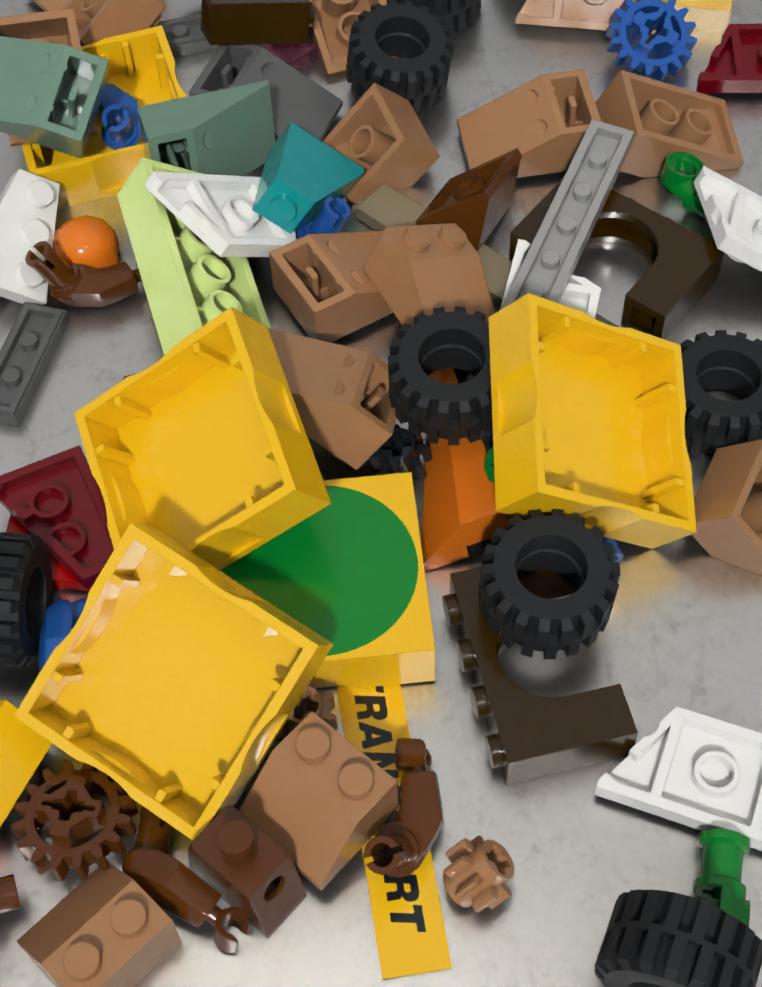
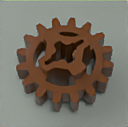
M66 760L62 767L63 773L55 776L51 770L46 768L42 771L43 778L46 781L40 787L30 783L26 785L25 789L31 799L29 802L15 803L14 809L20 820L11 824V829L19 841L16 844L26 861H31L37 873L42 875L51 869L57 881H64L69 870L75 869L80 879L85 880L88 877L90 865L96 863L100 869L106 871L109 869L106 856L111 851L119 855H124L127 852L121 837L136 835L137 829L131 817L138 814V807L128 793L101 770L98 771L96 767L86 763L83 764L81 770H75L71 761ZM98 794L103 795L110 801V808L105 807L102 800L97 799ZM41 830H46L49 837L52 838L51 845L42 840Z

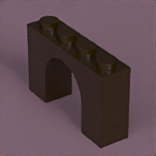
M202 0L200 29L210 45L307 43L308 30L314 26L315 21L314 6L309 0Z
M562 180L511 231L509 260L513 261L518 239L526 240L532 244ZM612 189L586 246L604 242L621 244L637 251L646 259L650 268L625 295L621 325L662 339H666L717 281L724 252L717 249L716 243L709 238L685 228L672 219L664 217L637 203L632 198L626 197Z
M481 567L451 573L450 594L442 596L446 620L449 626H458L462 639L456 641L459 663L463 672H472L476 685L470 687L473 710L477 719L486 718L490 735L484 736L488 760L492 769L501 768L506 786L627 757L629 750L636 743L638 731L621 684L564 697L539 696L520 688L504 672L498 658L501 649L504 647V644L500 642L502 631L500 630L492 634L486 626L487 615H481L479 607L480 594H478ZM533 570L519 578L521 584L528 591L546 599L565 598L577 591L567 577L552 570Z

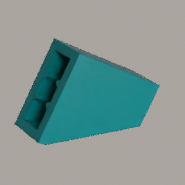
M290 122L267 154L252 210L291 234L316 218L327 197L332 196L334 201L336 197L343 200L364 174V168Z

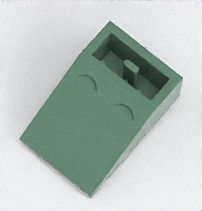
M0 36V132L77 158H82L108 82L109 60L63 44Z
M268 80L137 107L146 158L203 174L245 176L265 163L268 152L275 144Z

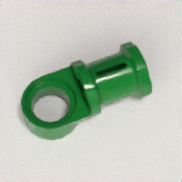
M686 152L669 154L666 157L661 173V183L683 200L682 207L689 214L696 213L707 221L694 185L696 176L704 166L703 162L698 157ZM676 171H681V172H684V173H686V174H688V175H684V174L678 173V172H676Z
M728 829L703 830L698 834V846L703 849L701 875L693 882V892L703 899L717 902L716 907L731 914L749 927L750 900H746L747 889L741 883L743 856L750 852V839L739 832Z

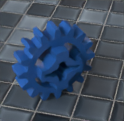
M624 0L621 8L615 9L610 19L612 23L609 24L605 36L611 38L606 48L607 52L618 53L613 64L619 66L625 63L628 66L627 72L634 73L637 71L641 73V76L648 78L650 74H654L655 78L663 82L668 73L676 76L682 65L686 66L692 56L691 51L697 43V38L691 36L696 27L695 22L684 21L689 11L687 7L677 11L674 8L676 0H668L667 3L661 0H635V2L633 0ZM653 30H656L657 32L655 36L652 38L649 44H646L645 42L647 38L651 35Z

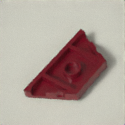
M762 23L728 25L722 35L721 43L716 45L710 56L706 70L704 72L701 71L698 76L696 92L762 93Z

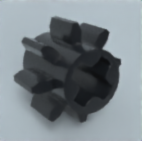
M397 424L394 427L392 436L369 459L372 467L378 469V475L412 472L414 482L418 478L424 479L426 477L422 462L432 460V453L429 444L423 443L421 434L415 436L407 429L400 428Z

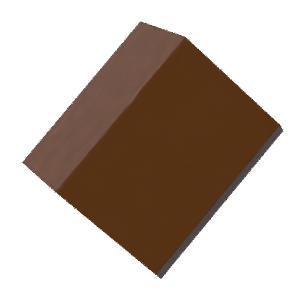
M518 148L450 178L415 221L417 225L456 223L466 233L467 239L474 249L478 251L510 208L522 158Z

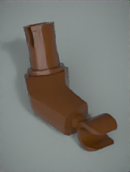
M46 241L38 242L33 246L45 257L44 261L38 258L31 250L28 251L25 257L26 264L32 267L49 283L50 295L56 300L71 306H108L139 292L137 283L142 281L138 265L137 269L131 270L125 261L99 269L89 268L82 264H68Z
M399 738L396 742L395 765L397 770L412 771V773L401 776L399 812L365 846L364 858L372 856L374 860L366 865L376 874H387L388 876L399 878L412 874L426 858L444 824L438 777L434 771H430L432 757L428 749H426L424 741L421 739Z
M142 807L139 814L140 822L135 846L122 857V872L134 879L161 908L197 928L204 920L208 921L215 927L214 941L216 946L223 952L235 953L238 950L239 942L232 934L226 932L224 928L234 926L242 933L248 935L250 928L248 914L238 907H228L222 910L216 905L222 895L183 863L168 854L173 827L145 807Z

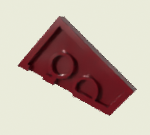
M78 445L0 475V503L31 534L38 535L43 539L47 551L86 590L91 588L112 555L114 548L107 527L104 498L91 473L81 446Z

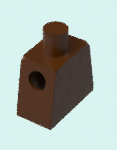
M231 805L225 807L188 847L189 869L222 895L221 898L231 907L243 909L248 914L250 923L266 938H269L307 896L290 855ZM271 882H274L277 888L272 894L264 898L267 887Z

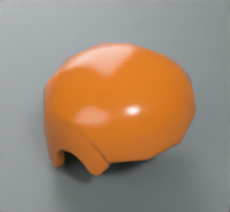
M89 215L69 219L62 223L60 228L56 229L53 250L68 264H82L89 268L99 269L119 263V241L116 231L104 219Z

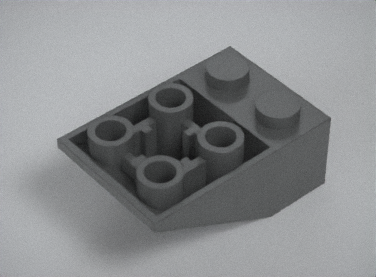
M253 44L219 45L189 91V96L268 80L275 142L290 122L322 141L343 106L341 99L264 47Z

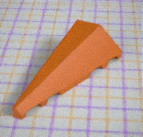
M453 368L439 369L429 375L430 378L441 383L459 384ZM426 434V444H429L432 460L425 462L426 477L424 478L421 547L425 572L468 558L467 546L492 538L493 533L499 527L507 530L508 520L512 518L510 514L496 511L495 483L488 480L484 470L487 451L481 437L480 440L472 443L468 441L467 437L459 439V445H448V439L439 438L437 444L428 442Z

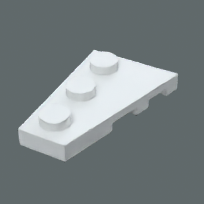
M18 169L11 176L0 196V297L21 304L28 302L44 305L47 302L49 283L32 267L26 264L25 257L28 251L31 250L38 258L44 261L45 257L33 247L41 241L48 242L53 249L60 184L22 169Z

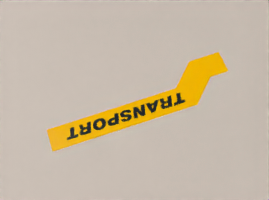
M401 684L368 688L336 686L344 738L398 782V809L369 840L374 838L399 812L400 779L402 775L412 773V771H399L395 765L397 740L399 738H410ZM366 844L362 847V852H363V853H364V849H365ZM431 849L417 870L401 878L372 872L366 864L373 862V857L364 858L363 855L382 980L452 969Z

